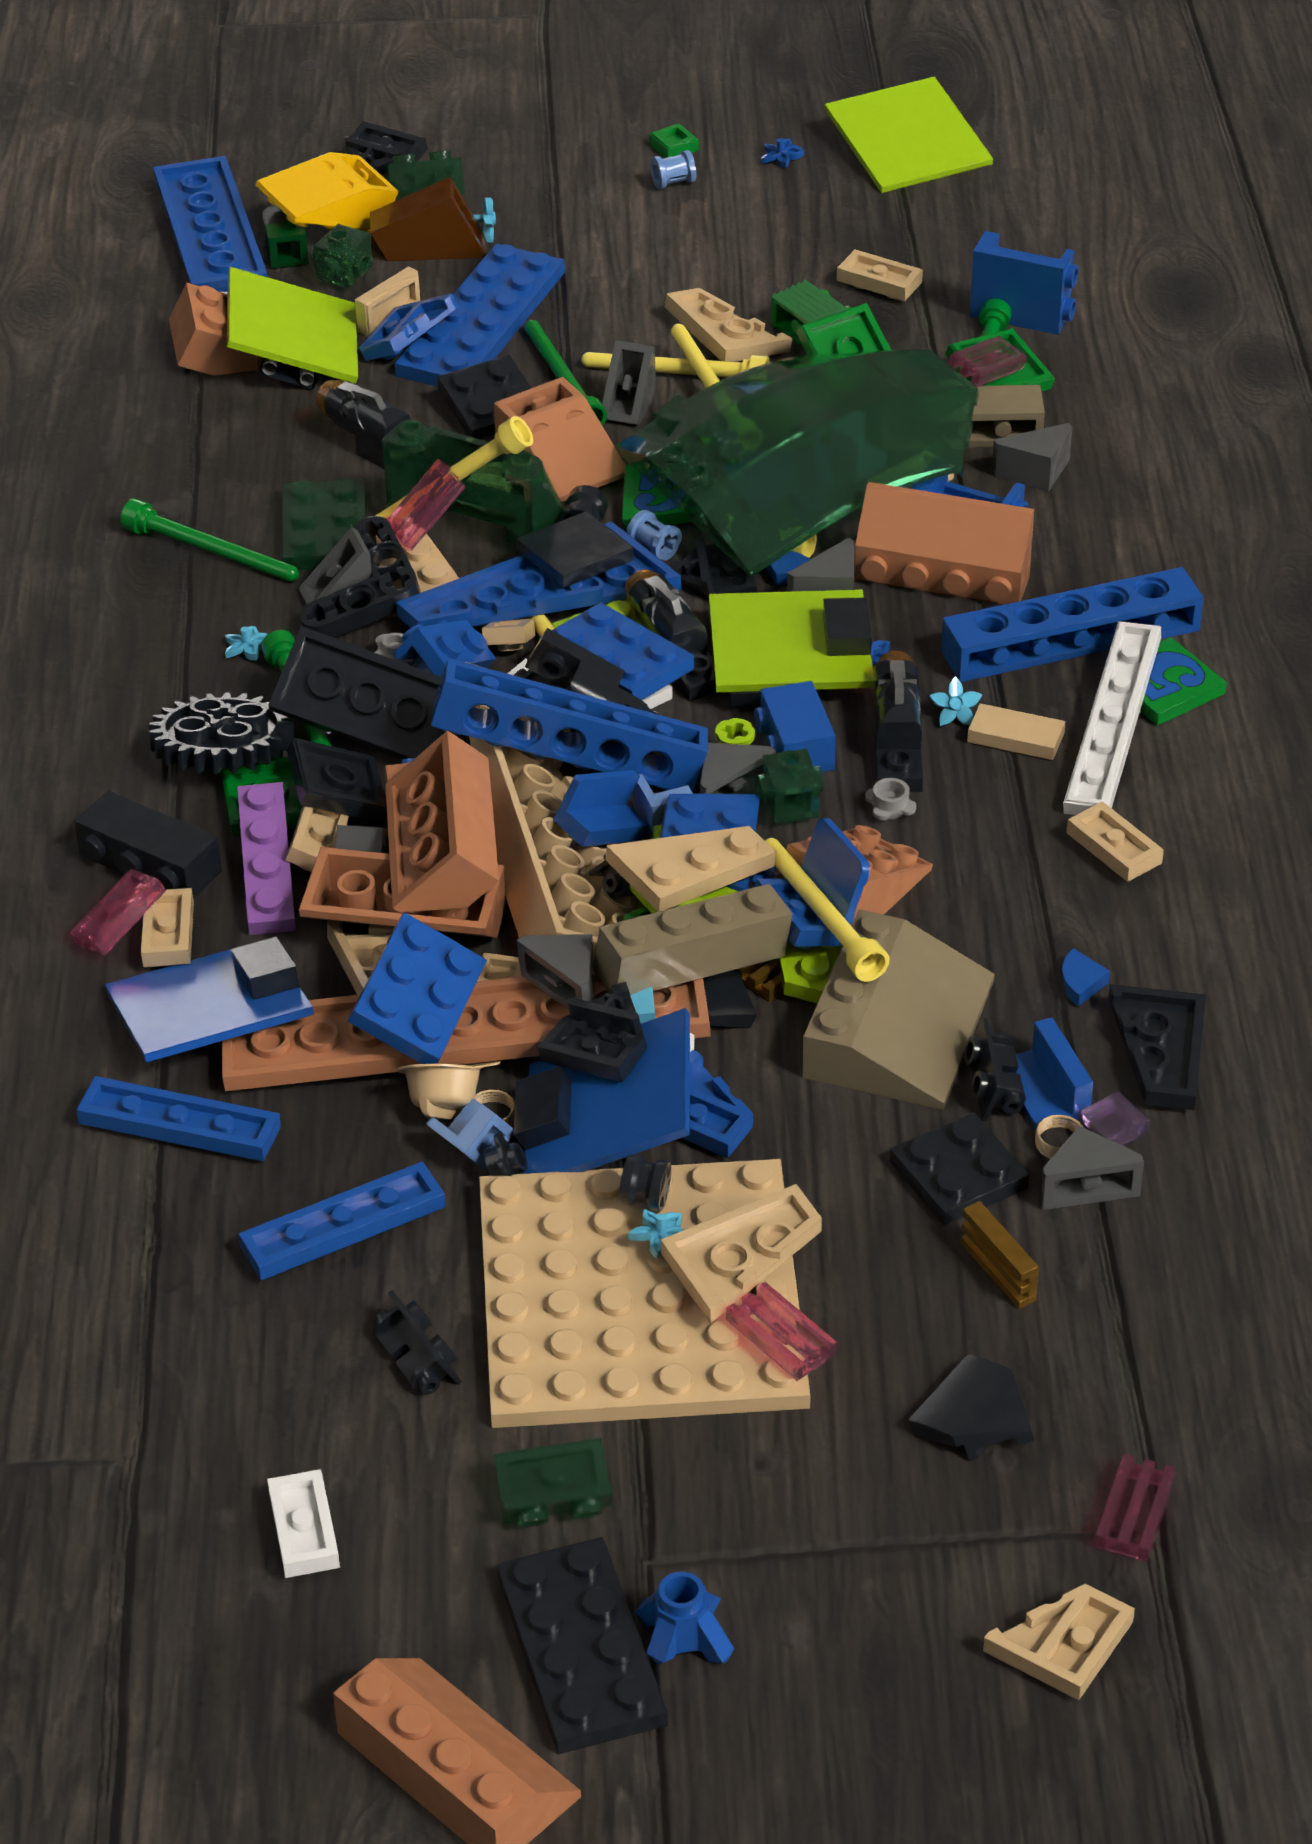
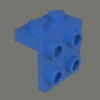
M820 818L816 823L801 868L847 922L852 925L863 888L869 879V862L831 819ZM787 879L756 880L754 887L771 884L792 912L788 941L791 944L803 949H811L814 946H843Z

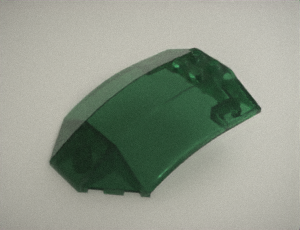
M889 350L802 355L750 368L705 388L615 445V449L623 459L682 510L684 515L752 577L821 530L863 507L868 482L905 488L926 480L954 473L963 477V459L965 449L969 447L973 428L972 415L974 406H977L979 391L977 387L931 350Z

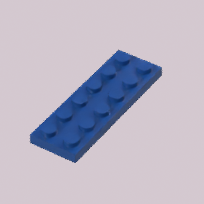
M226 156L153 167L155 183L188 283L197 286H209L218 292H228V271L230 267L268 277Z
M495 244L453 294L459 307L415 339L395 362L396 377L437 387L438 376L495 359L565 273V260L551 257L546 253H534L517 249L511 245Z

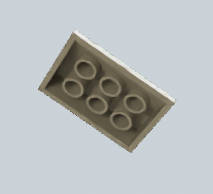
M859 909L852 924L853 929L860 937L876 940L888 953L890 958L889 965L879 978L869 982L861 981L847 966L846 949L842 947L803 1036V1078L944 1110L964 1059L966 1042L974 1034L994 983L995 974L905 919Z

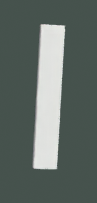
M1118 621L1063 802L1064 814L1077 815L1102 801L1112 808L1160 644L1161 626Z

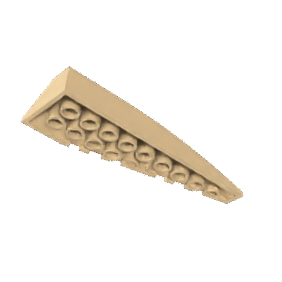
M484 705L474 706L478 709H489V707ZM469 736L471 746L488 757L497 862L498 865H504L505 896L519 938L524 935L592 934L595 957L599 927L621 922L624 920L625 914L645 907L636 896H612L604 889L603 876H589L588 872L604 861L603 856L606 854V845L613 844L582 847L553 821L573 780L572 776L564 777L559 769L563 763L562 761L553 758H538L527 751L508 746H493L482 739Z

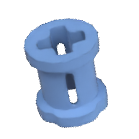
M689 150L681 151L680 155L661 159L660 156H653L651 158V175L657 189H665L667 184L686 181V183L696 181L695 162Z
M641 510L636 513L628 524L626 531L629 536L651 550V553L660 560L664 561L670 559L677 552L682 541V532L679 528L662 524L657 521L655 514L648 510Z

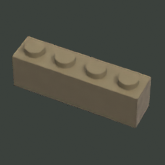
M1040 385L879 388L878 423L881 449L993 447L994 439L1044 428L1045 411Z
M766 884L599 927L593 970L609 994H613L611 986L626 982L630 995L651 986L653 991L784 957L793 914L771 884Z

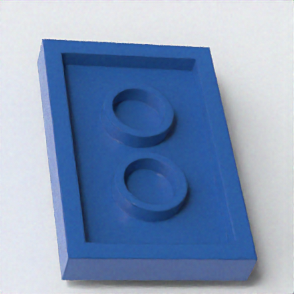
M603 603L591 607L552 630L625 670L618 687L641 700L694 670L693 654Z
M404 912L397 921L347 1022L421 1064H437L487 959Z

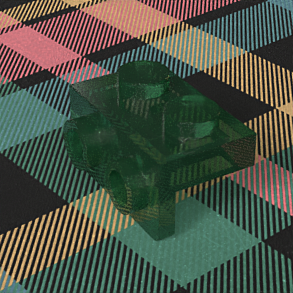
M451 150L429 152L430 160L415 161L414 154L393 156V164H385L386 179H389V183L399 191L395 201L449 177L452 178L459 192L463 195L465 188L461 157L452 158Z
M601 1438L494 1454L493 1460L503 1523L516 1521L517 1527H533L549 1522V1515L569 1512L572 1519H585L598 1516L603 1513L602 1507L611 1506L613 1489L612 1484H609Z

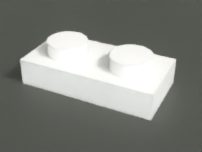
M321 1469L267 1479L285 1578L340 1568L339 1554Z

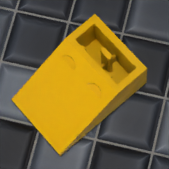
M334 152L326 153L259 179L255 185L267 196V201L279 207L287 215L286 219L295 225L306 227L308 224H318L331 230H336L338 227H347L360 233H366L367 229L370 228V212L394 202L399 192L359 155Z

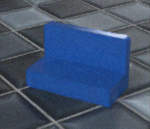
M634 770L576 775L553 821L582 847L643 840L650 825L626 805L640 776Z
M1052 1017L1034 1022L1032 1050L1016 1054L1019 1066L1016 1073L1021 1075L1026 1096L1022 1110L1035 1130L1042 1119L1051 1115H1065L1076 1120L1090 1117L1093 1091L1092 1079Z

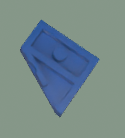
M449 293L394 307L359 347L365 360L369 361L381 357L383 360H390L401 354L407 345L459 307L453 294Z
M692 1050L690 1052V1135L682 1137V1139L729 1158L753 1128V1113L741 1099L735 1098L731 1094L730 1087L720 1076L712 1077L703 1066V1057L699 1052Z

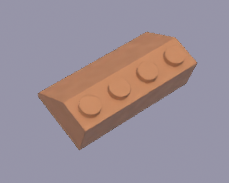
M868 482L855 543L854 579L998 604L1021 601L1030 577L1034 509Z
M447 730L385 784L392 908L398 912L468 908L479 897L490 893L496 883L499 882L488 757Z
M320 847L299 908L300 917L395 927L404 912H398L392 908L390 855L387 853ZM498 865L499 882L496 883L493 890L487 895L479 897L468 908L405 913L438 932L497 938L506 908L504 865Z
M375 1658L333 1692L338 1734L467 1844H528L581 1798L580 1789L421 1658Z

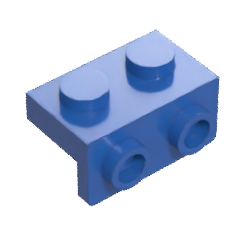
M467 619L452 622L443 620L437 624L427 626L422 624L415 625L404 633L401 638L403 643L393 653L395 658L404 661L415 659L417 654H419L433 674L440 677L443 675L448 658L488 668L496 660L487 647L488 644L484 636L474 630Z

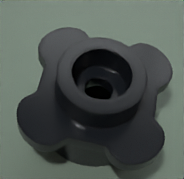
M502 1133L495 1134V1145L486 1148L484 1152L489 1174L491 1176H512L513 1174H522V1172L526 1171L528 1167L527 1159L521 1146L516 1142L511 1144L507 1142Z

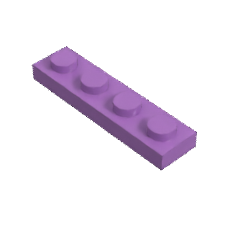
M283 782L237 786L249 935L296 931L290 862L285 860L289 846Z

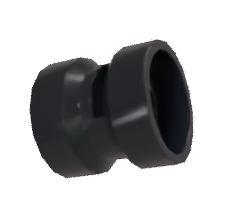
M590 485L577 486L570 491L558 522L586 511L601 522L608 508L607 498L598 488Z

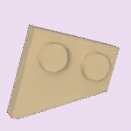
M1083 1584L1063 1594L1059 1601L1052 1604H1043L1027 1612L1025 1622L1003 1633L998 1628L989 1631L984 1637L983 1651L1080 1700L1133 1623L1135 1608L1087 1584Z

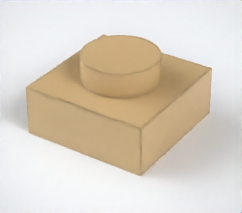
M534 619L491 622L482 628V635L488 645H497L498 651L523 649V643L536 636Z

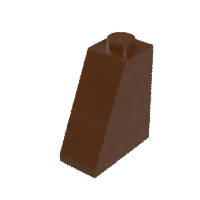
M451 177L370 212V228L367 229L369 241L375 250L380 249L388 262L480 258L486 255L483 230Z

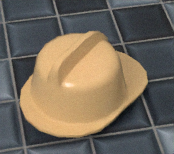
M500 1061L466 1065L416 1064L401 1066L397 1068L398 1073L406 1074L410 1099L415 1106L421 1109L423 1115L430 1118L433 1116L437 1119L447 1120L456 1118L465 1105L470 1103L472 1099H475L480 1070L483 1067L499 1065L501 1063Z

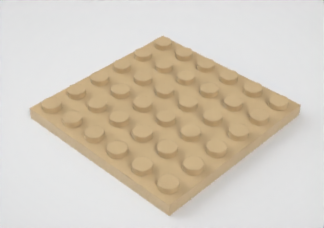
M781 1159L671 1165L670 1187L662 1211L650 1210L645 1203L637 1202L632 1206L620 1204L619 1190L623 1168L587 1170L584 1172L479 1176L492 1428L810 1409V1388L793 1255L710 1323L665 1258L661 1255L656 1259L650 1253V1240L633 1241L628 1239V1233L631 1230L644 1226L642 1222L644 1209L656 1215L669 1212L682 1213L681 1228L685 1230L784 1189Z

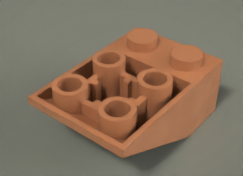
M186 282L169 317L178 366L213 376L257 370L256 355L227 347V294L218 292L209 286H197Z
M564 377L494 403L495 433L498 432L499 425L511 417L517 416L525 421L533 435V444L519 454L511 453L508 455L519 459V465L560 503L566 501L570 491L577 486L590 485L599 488L625 477L626 465L585 396Z
M857 825L854 829L842 831L868 860L870 866L869 879L863 888L854 920L859 909L884 915L932 869L933 864L918 857L919 852L916 849L903 844H891L881 839V833L871 827ZM808 837L807 840L787 844V852L800 867L802 866L811 837ZM779 871L777 879H786Z

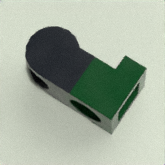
M274 205L265 208L262 212L264 241L271 268L309 264L305 227L296 228L295 224L286 219L287 215Z

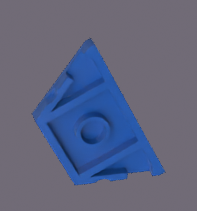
M669 794L664 809L660 838L750 826L756 832L760 796L755 794ZM750 876L729 884L727 887L738 892L747 890Z

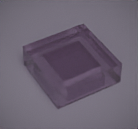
M1119 1091L1079 1111L1078 1121L1084 1128L1122 1146L1148 1133L1149 1120Z

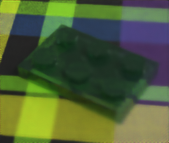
M341 478L334 481L310 482L301 480L294 483H283V562L297 567L298 570H314L351 527L355 528L359 521L366 518L365 479L352 480Z

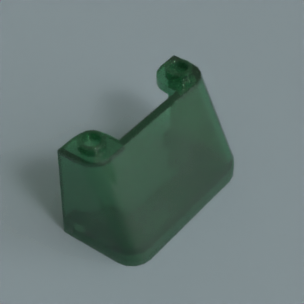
M416 420L401 422L382 440L387 508L488 442L426 425ZM522 451L519 454H501L406 516L427 512V518L435 520L446 509L507 527V541L515 543L516 538L558 523L564 506L541 459L530 452ZM516 544V545H515V548H516V557H517V556H520L521 554L517 551V544Z

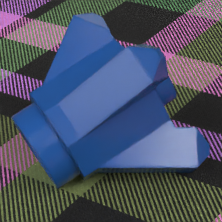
M674 1572L667 1575L661 1581L659 1589L647 1597L634 1612L648 1628L650 1626L655 1627L646 1654L655 1663L662 1664L673 1659L676 1654L699 1650L704 1654L708 1662L726 1663L734 1647L713 1615L721 1598L707 1592L702 1581L692 1573Z

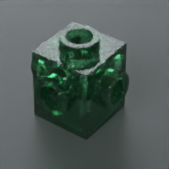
M337 224L314 245L312 256L315 261L316 278L333 283L339 287L349 288L373 266L370 233Z
M807 748L763 755L762 774L756 775V788L760 801H767L774 823L779 824L818 818L820 792L824 791V780L820 766H813Z

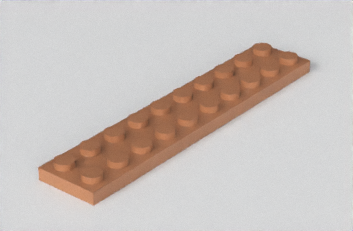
M596 973L593 999L603 997L606 993L609 994ZM523 976L477 981L437 1064L463 1065L540 1056L537 1046L564 1016L570 1015V1012ZM703 978L653 991L656 1018L686 1008L690 1013V1033L694 1034V1038L711 1036ZM358 995L309 1000L313 1006L314 1015L222 1041V1077L225 1091L398 1072L397 1068L401 1066L421 1063L347 1022L359 998Z

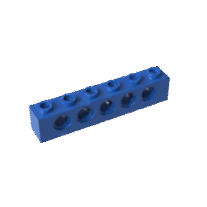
M1179 567L943 617L941 652L959 681L964 682L1110 650L1118 621L1161 626V639L1200 631L1203 595L1185 569Z
M451 658L447 659L433 703L431 726L440 728L444 732L448 730L454 735L463 734L482 739L493 746H508L527 751L538 758H553L568 762L583 770L594 769L601 772L634 770L637 774H643L648 784L657 786L663 791L688 785L693 793L708 753V728ZM484 705L489 707V709H478L474 706ZM520 717H529V718H531V719H533V720H531V721H522V720H520V719H518V718H520ZM573 729L576 730V732L568 733L562 730ZM614 740V741H618V742H620V743H618V744H608V743H606V741ZM659 752L662 753V755L653 756L648 753Z

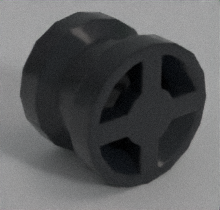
M628 1155L620 1182V1204L632 1206L639 1202L647 1204L650 1210L662 1211L670 1187L671 1162L658 1160L652 1164L644 1162L641 1156Z

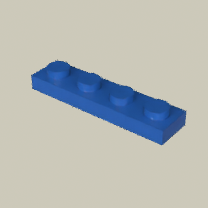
M98 1076L94 1077L76 1110L79 1124L263 1162L281 1128L280 1114L276 1112Z
M422 1161L238 1233L240 1248L259 1279L264 1280L446 1207L445 1193Z

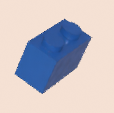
M806 681L761 689V707L754 710L755 724L758 733L765 734L766 746H770L776 751L775 762H777L783 779L835 770L836 735L813 682Z

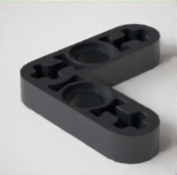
M381 516L367 517L359 521L354 528L358 530L370 553L372 577L308 603L300 613L303 627L335 638L396 613V602L421 593L416 574L386 518ZM377 536L381 543L374 546L371 537ZM384 559H397L389 566H377ZM400 579L403 588L397 590L393 582ZM370 600V603L363 608H351L358 601Z

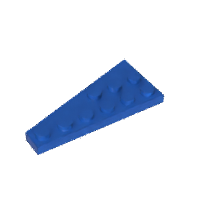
M611 521L604 525L629 543L634 549V560L563 588L523 555L396 602L397 617L410 628L418 624L427 626L437 624L443 620L452 622L465 619L468 620L471 626H477L491 622L593 606L599 603L605 604L617 600H628L629 592L634 583L654 575H663L675 589L680 591L681 576Z

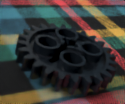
M225 692L221 698H215L211 693L202 699L191 696L189 697L190 703L186 704L175 701L174 708H161L162 714L153 715V722L149 723L150 749L152 752H155L156 759L165 758V765L167 766L178 763L179 770H185L191 766L195 767L196 773H201L206 768L212 769L214 774H219L222 769L226 768L232 773H237L238 768L241 767L254 770L255 763L257 762L269 765L271 764L270 757H283V751H287L292 738H294L293 719L269 711V702L264 703L263 696L250 700L247 699V693H243L237 698H231L229 692Z

